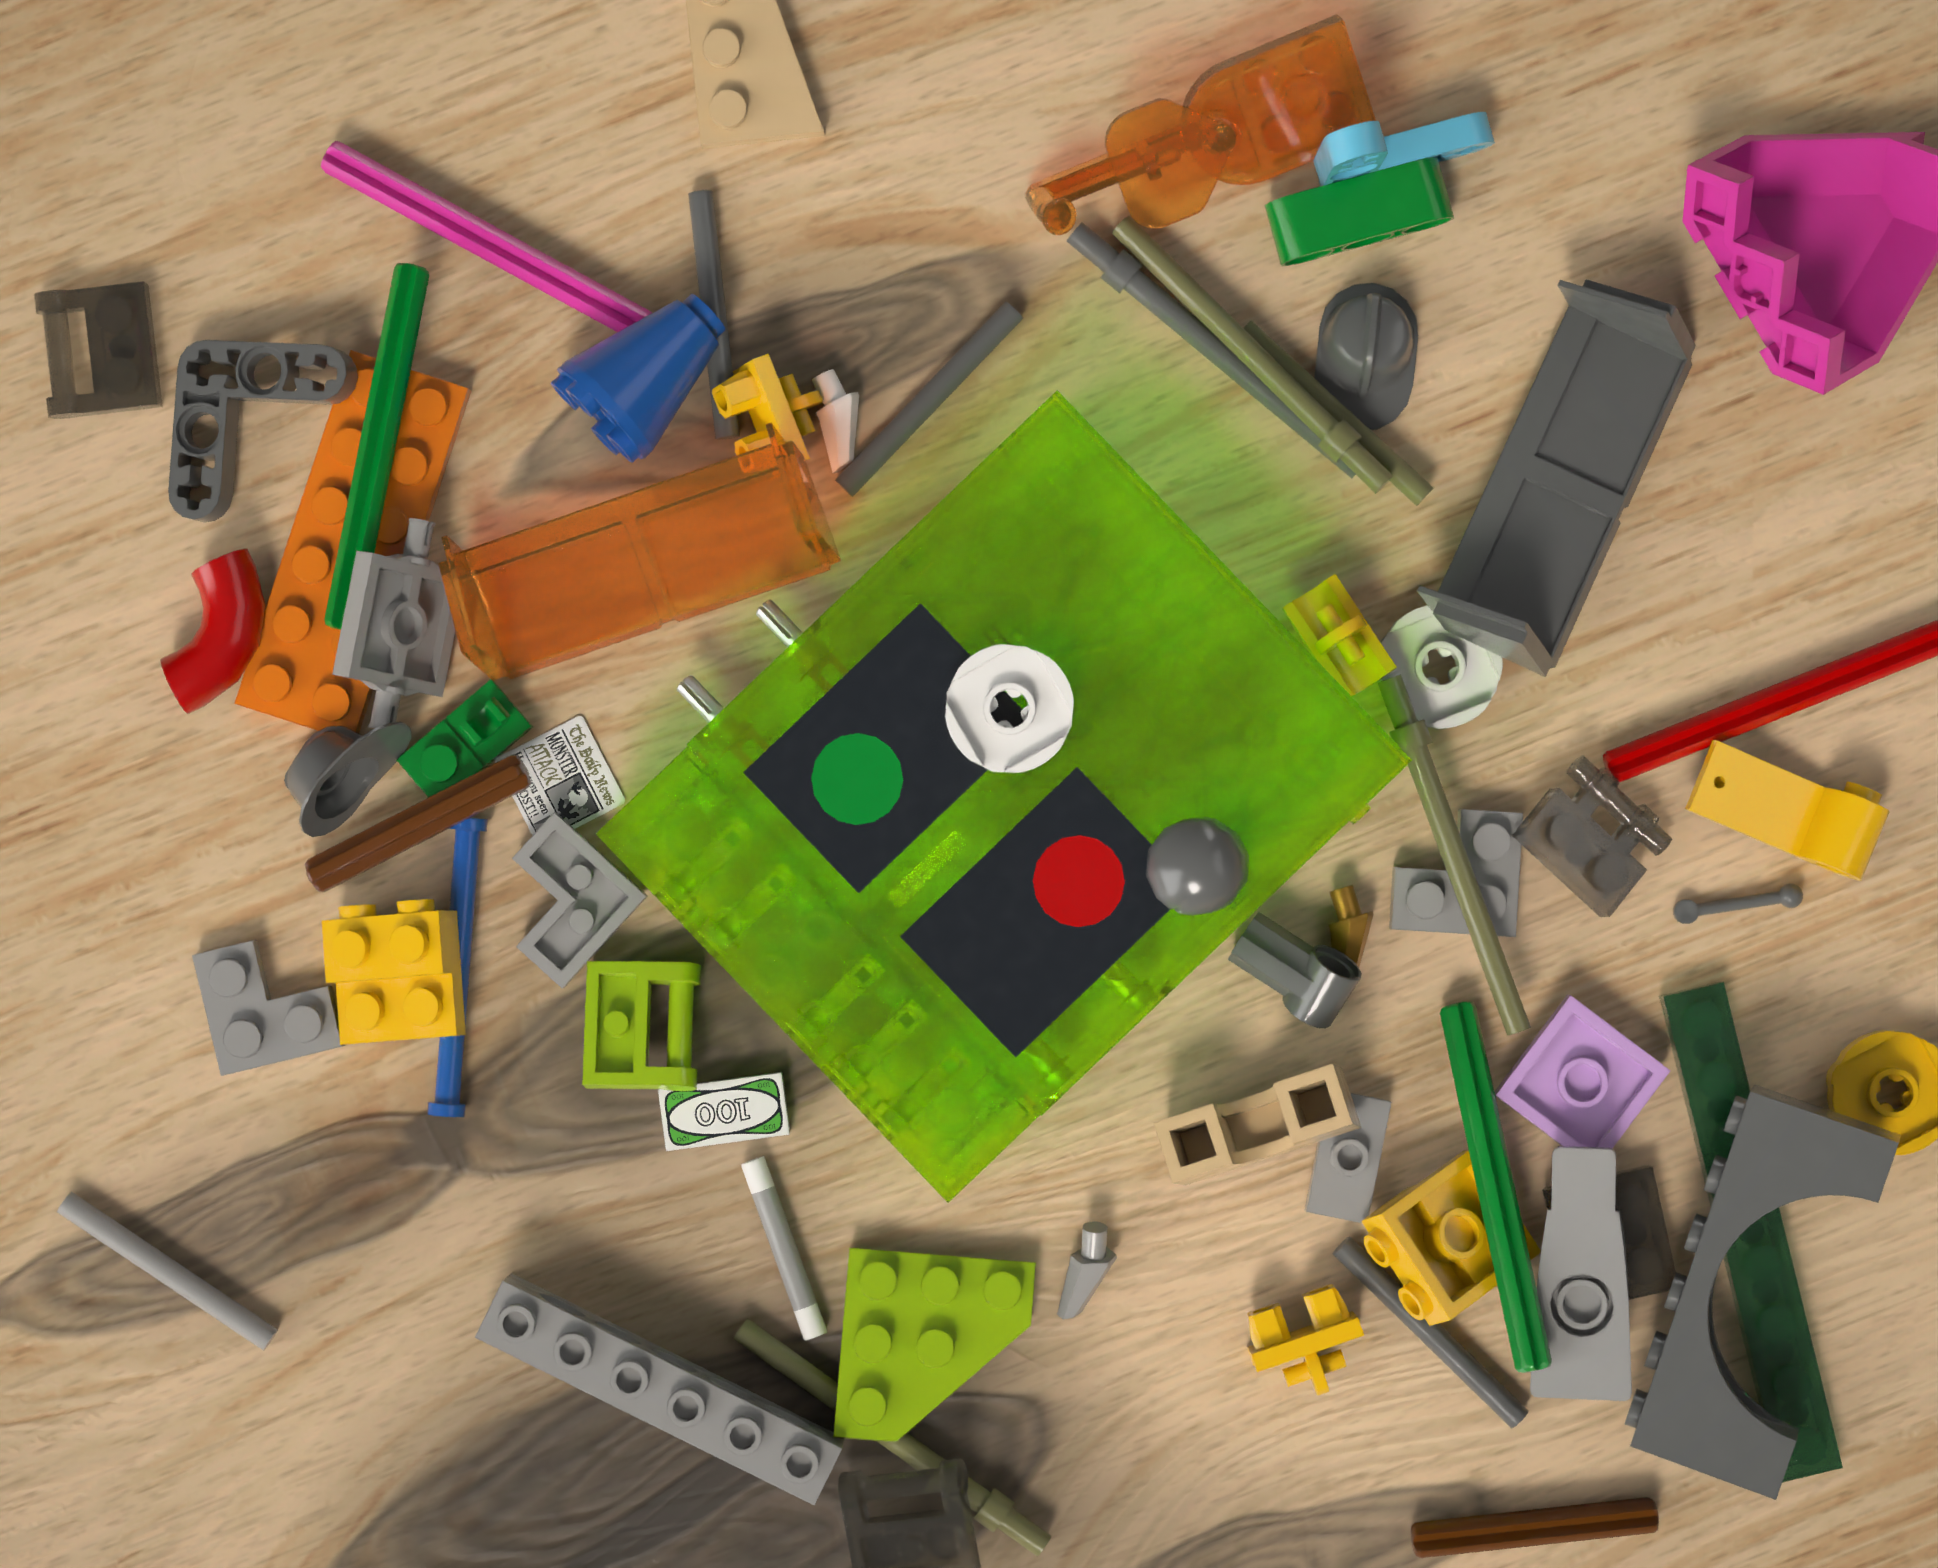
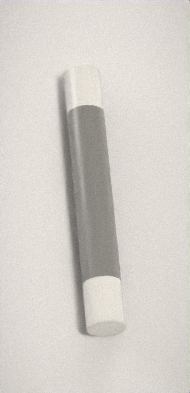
M762 1156L741 1164L803 1339L809 1340L827 1333V1329L765 1157Z

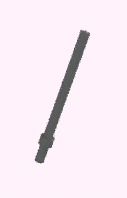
M1083 222L1079 224L1066 242L1104 272L1101 276L1102 280L1119 294L1123 290L1127 291L1351 479L1356 475L1342 460L1335 463L1318 446L1322 440L1196 316L1141 272L1142 263L1125 249L1120 253L1117 252Z

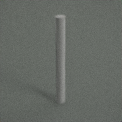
M69 1193L60 1205L57 1213L263 1351L275 1337L278 1329L75 1193Z

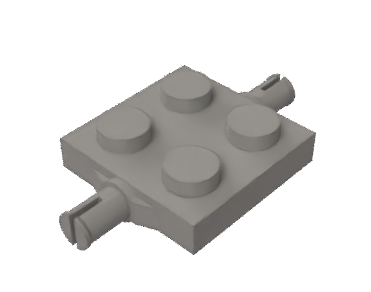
M409 518L403 554L383 556L370 552L356 551L332 675L360 680L370 689L376 690L371 720L368 725L371 728H378L385 724L396 722L401 695L409 696L415 693L443 697L466 575L445 571L435 562L428 560L433 529L436 524L434 522Z

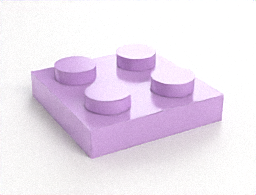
M1566 995L1494 1092L1496 1097L1561 1146L1613 1148L1671 1070L1574 997Z

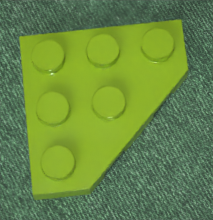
M849 1248L833 1437L883 1442L899 1441L923 1418L1031 1327L1036 1263Z

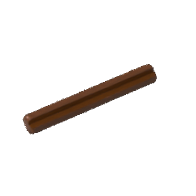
M510 755L309 858L305 863L306 875L318 892H326L527 789L531 784L528 769L517 755Z
M1648 1497L1415 1522L1411 1526V1543L1417 1557H1438L1650 1534L1658 1531L1659 1517L1657 1506L1653 1499Z

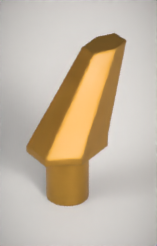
M1352 884L1329 892L1338 922L1328 926L1331 933L1332 948L1344 953L1360 967L1374 914L1373 911L1362 914Z

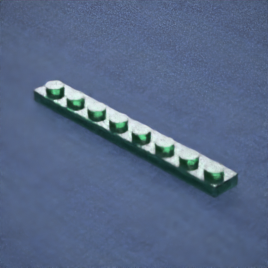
M1720 981L1659 996L1705 1184L1715 1156L1719 1155L1725 1158L1729 1156L1735 1135L1725 1132L1724 1129L1736 1096L1748 1099L1750 1094V1087L1724 982ZM1707 1192L1710 1206H1712L1715 1194ZM1778 1207L1751 1224L1737 1238L1723 1259L1759 1405L1780 1420L1800 1429L1783 1482L1841 1469L1843 1466Z

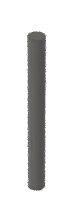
M700 190L688 193L699 296L726 328V331L717 338L719 346L707 363L715 439L723 440L740 437L738 415L724 419L719 413L712 395L713 388L733 376L713 191Z
M1005 301L835 481L853 497L1022 321L1023 317Z
M1350 1236L1335 1249L1333 1255L1510 1428L1517 1426L1526 1417L1529 1410L1440 1324L1429 1326L1425 1318L1417 1320L1405 1310L1398 1296V1291L1402 1287Z

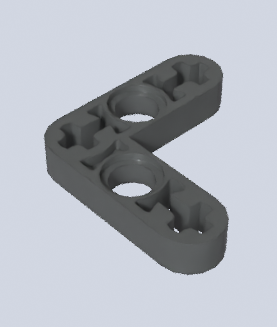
M202 340L186 347L180 356L177 367L168 487L169 501L173 509L182 517L206 523L221 518L230 508L234 487L240 401L323 405L341 403L352 394L358 380L357 367L352 358L341 350L319 344ZM274 355L281 365L280 379L271 388L262 390L255 382V367L265 356ZM212 360L226 366L236 367V378L229 375L214 374L208 380L199 376L200 365H208ZM328 364V366L337 369L336 380H327L325 387L324 384L314 380L299 378V367L307 370H323ZM210 414L218 423V436L212 445L200 449L195 445L192 438L193 425L203 415ZM193 456L207 461L215 460L214 468L203 465L202 468L191 465V458ZM201 484L211 487L210 499H201L200 503L190 499L191 488L201 487Z

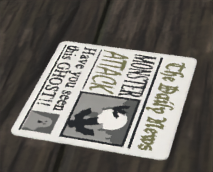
M582 716L569 720L499 756L495 760L496 763L510 755H517L528 769L531 781L530 786L512 797L532 836L554 812L558 813L576 829L625 802V798Z

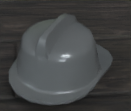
M1375 283L1352 285L1337 293L1325 307L1319 326L1314 377L1370 430H1378L1396 420L1408 405L1414 383L1418 329L1416 316L1408 301L1395 290Z
M393 722L375 728L364 736L345 726H331L315 732L304 743L294 758L284 779L286 787L301 807L299 823L302 832L311 837L323 836L335 830L350 818L364 801L372 787L397 762L396 760L406 751L412 738L411 728L403 722Z

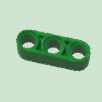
M1437 157L1424 158L1278 198L1265 205L1281 266L1296 265L1433 228L1454 219Z

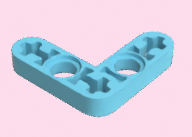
M1486 112L1462 115L1385 137L1383 136L1379 121H1368L1354 124L1326 135L1313 161L1320 186L1424 158L1437 157L1439 162L1483 150L1492 146L1495 142Z

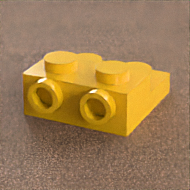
M419 899L396 902L397 914L377 916L376 904L338 907L339 919L322 920L326 983H336L340 1045L466 1035L457 911H435L434 899Z
M1469 1149L1456 1155L1418 1184L1407 1187L1361 1221L1369 1233L1364 1237V1245L1367 1252L1380 1266H1391L1403 1284V1287L1398 1291L1403 1307L1415 1319L1423 1320L1425 1318L1429 1326L1452 1320L1497 1286ZM1523 1224L1530 1260H1532L1541 1253V1250Z

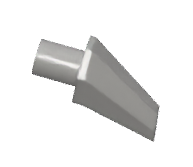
M1095 1221L1085 1223L1082 1229V1247L1070 1255V1263L1057 1315L1063 1320L1074 1318L1084 1310L1117 1258V1255L1106 1247L1108 1227L1104 1223Z

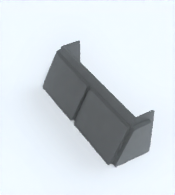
M1587 279L1583 286L1563 280L1559 281L1558 287L1569 307L1438 592L1420 585L1417 590L1446 631L1544 677L1547 676L1549 669L1555 668L1621 524L1619 518L1622 511L1631 502L1692 367L1691 356L1696 347L1676 306Z

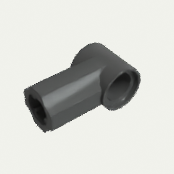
M1260 912L1253 918L1228 958L1229 961L1283 995L1282 1001L1289 1012L1300 1021L1316 1028L1326 1029L1331 1026L1362 975L1356 963L1344 953L1326 945L1312 947Z

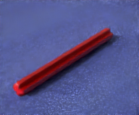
M1938 620L1606 751L1603 754L1606 771L1613 782H1623L1708 748L1713 740L1723 742L1938 656Z

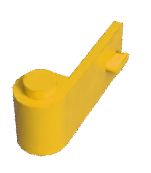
M1713 740L1685 807L1688 811L1816 866L1858 881H1862L1890 812L1879 805L1882 794L1870 788L1849 781L1846 782L1843 791L1827 788L1718 740Z

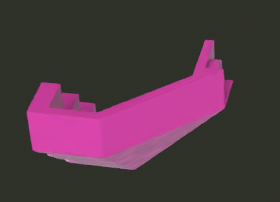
M1925 132L1744 135L1688 164L1682 222L1693 241L1697 243L1703 240L1721 269V272L1716 274L1715 278L1739 319L1748 315L1766 346L1759 353L1772 374L1824 395L1879 363L1938 263V149L1924 145Z

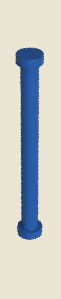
M469 818L449 828L456 829L449 911H457L465 1026L480 831L487 832L488 819ZM465 1035L439 1038L435 1101L428 1102V1115L465 1117L466 1104L460 1103Z

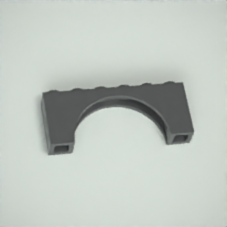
M1754 1084L1748 1099L1736 1096L1724 1129L1725 1132L1735 1135L1729 1156L1725 1158L1716 1155L1704 1190L1715 1194L1708 1217L1696 1214L1684 1249L1694 1252L1695 1256L1688 1276L1677 1272L1674 1276L1664 1308L1675 1311V1315L1668 1335L1659 1331L1655 1333L1644 1366L1656 1371L1648 1393L1636 1389L1625 1425L1636 1428L1630 1445L1633 1448L1776 1500L1800 1429L1780 1420L1758 1405L1736 1381L1723 1358L1713 1322V1293L1720 1264L1729 1248L1751 1224L1765 1214L1788 1203L1827 1195L1857 1197L1879 1203L1901 1135Z

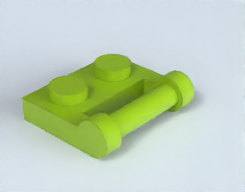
M587 961L582 1085L586 1089H663L668 1091H693L697 1089L698 1070L691 1068L694 986L700 985L701 965L691 962ZM651 985L669 986L667 1067L649 1066Z

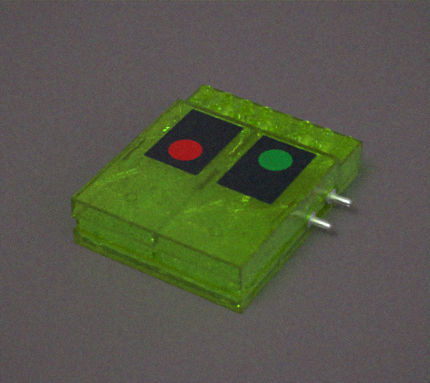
M1057 390L804 632L796 626L773 600L764 602L762 604L763 607L760 606L756 611V615L782 641L787 649L725 708L693 675L684 678L683 682L679 683L677 691L708 724L687 743V747L609 820L596 835L945 1201L949 1203L1033 1121L1054 1105L1349 821L1353 825L1358 822L1371 809L1367 803L1393 780L1412 759ZM999 644L1026 646L1050 657L1065 674L1074 698L1072 726L1061 749L1043 765L1022 773L992 772L970 761L953 742L945 718L947 691L958 668L975 653ZM1003 691L995 696L998 707L995 711L991 712V715L996 723L1007 720L1012 727H1016L1024 722L1020 712L1028 704L1022 695L1017 698H1011L1006 691ZM1198 817L1217 819L1239 833L1249 854L1248 881L1236 899L1224 909L1198 915L1178 914L1174 909H1169L1160 902L1146 877L1148 849L1164 828L1176 822Z

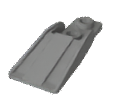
M1558 1146L1552 1153L1551 1208L1547 1210L1537 1279V1293L1552 1363L1546 1369L1531 1372L1530 1392L1534 1397L1627 1401L1631 1398L1628 1267L1621 1213L1616 1211V1152L1612 1148Z

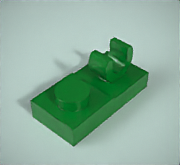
M490 679L396 761L427 797H430L488 767L496 758L532 729L533 726L494 680Z

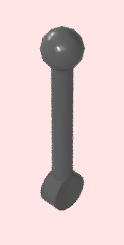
M1786 884L1778 892L1699 904L1683 899L1674 905L1673 915L1678 922L1690 924L1698 916L1775 904H1782L1787 908H1795L1801 904L1803 892L1798 885Z

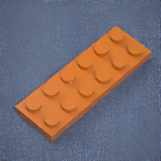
M350 350L349 356L357 367L358 380L356 387L349 398L341 403L332 405L265 608L260 645L245 669L234 704L317 731L331 726H345L359 733L373 689H370L360 680L332 675L341 630L330 628L324 621L376 362L374 357ZM411 370L375 554L383 556L403 554L409 518L429 521L471 394L469 388Z

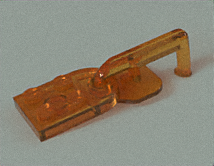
M1336 14L1215 64L1194 82L1186 95L1183 105L1166 98H1157L1119 114L1110 123L1106 131L1105 148L1107 153L1034 182L1025 193L1027 204L1048 232L1060 236L1068 233L1076 222V209L1072 201L1118 183L1127 210L1133 219L1147 228H1163L1201 212L1205 208L1218 180L1234 185H1251L1266 181L1312 162L1326 135L1354 124L1376 121L1344 20ZM1221 118L1227 119L1230 123V126L1226 121H1224Z

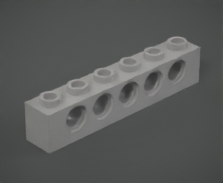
M512 1273L502 1281L475 1338L812 1505H815L843 1448L845 1438H834V1432Z

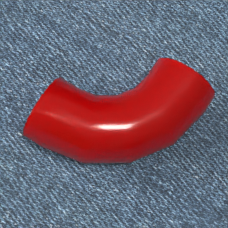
M248 548L222 555L200 566L191 573L199 590L203 605L201 626L189 643L160 659L166 680L178 703L187 714L206 706L237 683L259 648L265 601L256 565Z

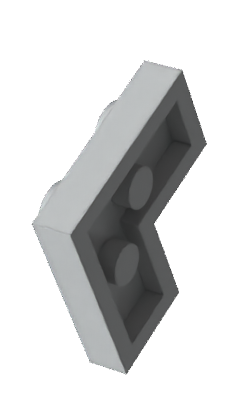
M1458 809L1457 828L1497 936L1516 937L1523 813ZM1393 867L1389 929L1470 934L1446 870Z
M556 812L546 820L512 858L558 900L516 947L561 988H565L587 964V961L599 951L648 897L647 894Z
M257 940L192 955L221 1076L346 1046L340 1045L338 1010L332 986L271 1000Z

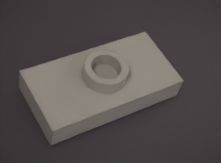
M1351 1093L1362 1128L1318 1142L1304 1210L1309 1213L1362 1223L1361 1221L1370 1213L1392 1102Z

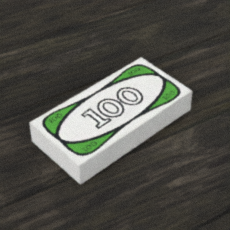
M782 1072L697 1083V1089L693 1091L658 1089L666 1151L790 1135Z

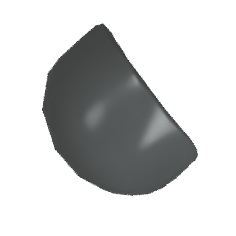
M1198 817L1176 822L1164 828L1148 849L1146 877L1160 902L1169 909H1174L1178 914L1198 915L1224 909L1236 899L1248 881L1249 854L1240 835L1217 819Z

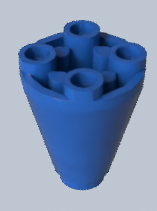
M690 294L683 302L675 300L566 360L557 369L559 375L550 384L574 410L580 407L587 415L593 416L598 421L591 427V430L613 454L621 453L628 461L633 463L637 458H646L654 450L719 346L717 338L726 331V328L716 314L699 297Z

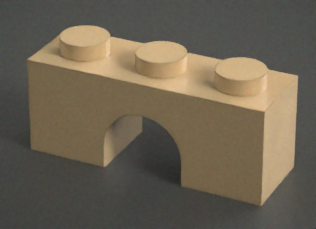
M1335 1064L1326 1065L1273 1083L1274 1087L1255 1095L1223 1104L1212 1103L1155 1122L1154 1126L1172 1183L1188 1185L1362 1128L1343 1069Z

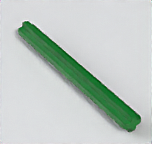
M397 263L393 271L324 618L325 624L334 629L341 630L356 551L375 553L429 281V272L426 268L415 264Z
M1473 1002L1453 1003L1441 1009L1440 1017L1514 1366L1518 1372L1522 1373L1538 1371L1550 1367L1552 1358L1477 1007Z

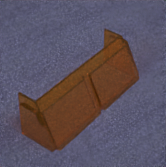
M771 422L766 424L771 444L466 550H462L447 535L441 537L447 560L438 564L461 653L492 680L502 677L514 679L660 629L664 623L673 620L680 622L829 571L831 565L840 562L841 558L803 454L792 440L786 442Z

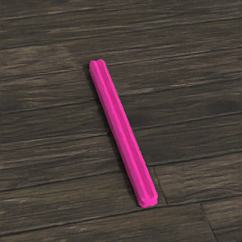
M334 141L323 156L321 168L328 175L616 332L652 314L648 309L340 141Z

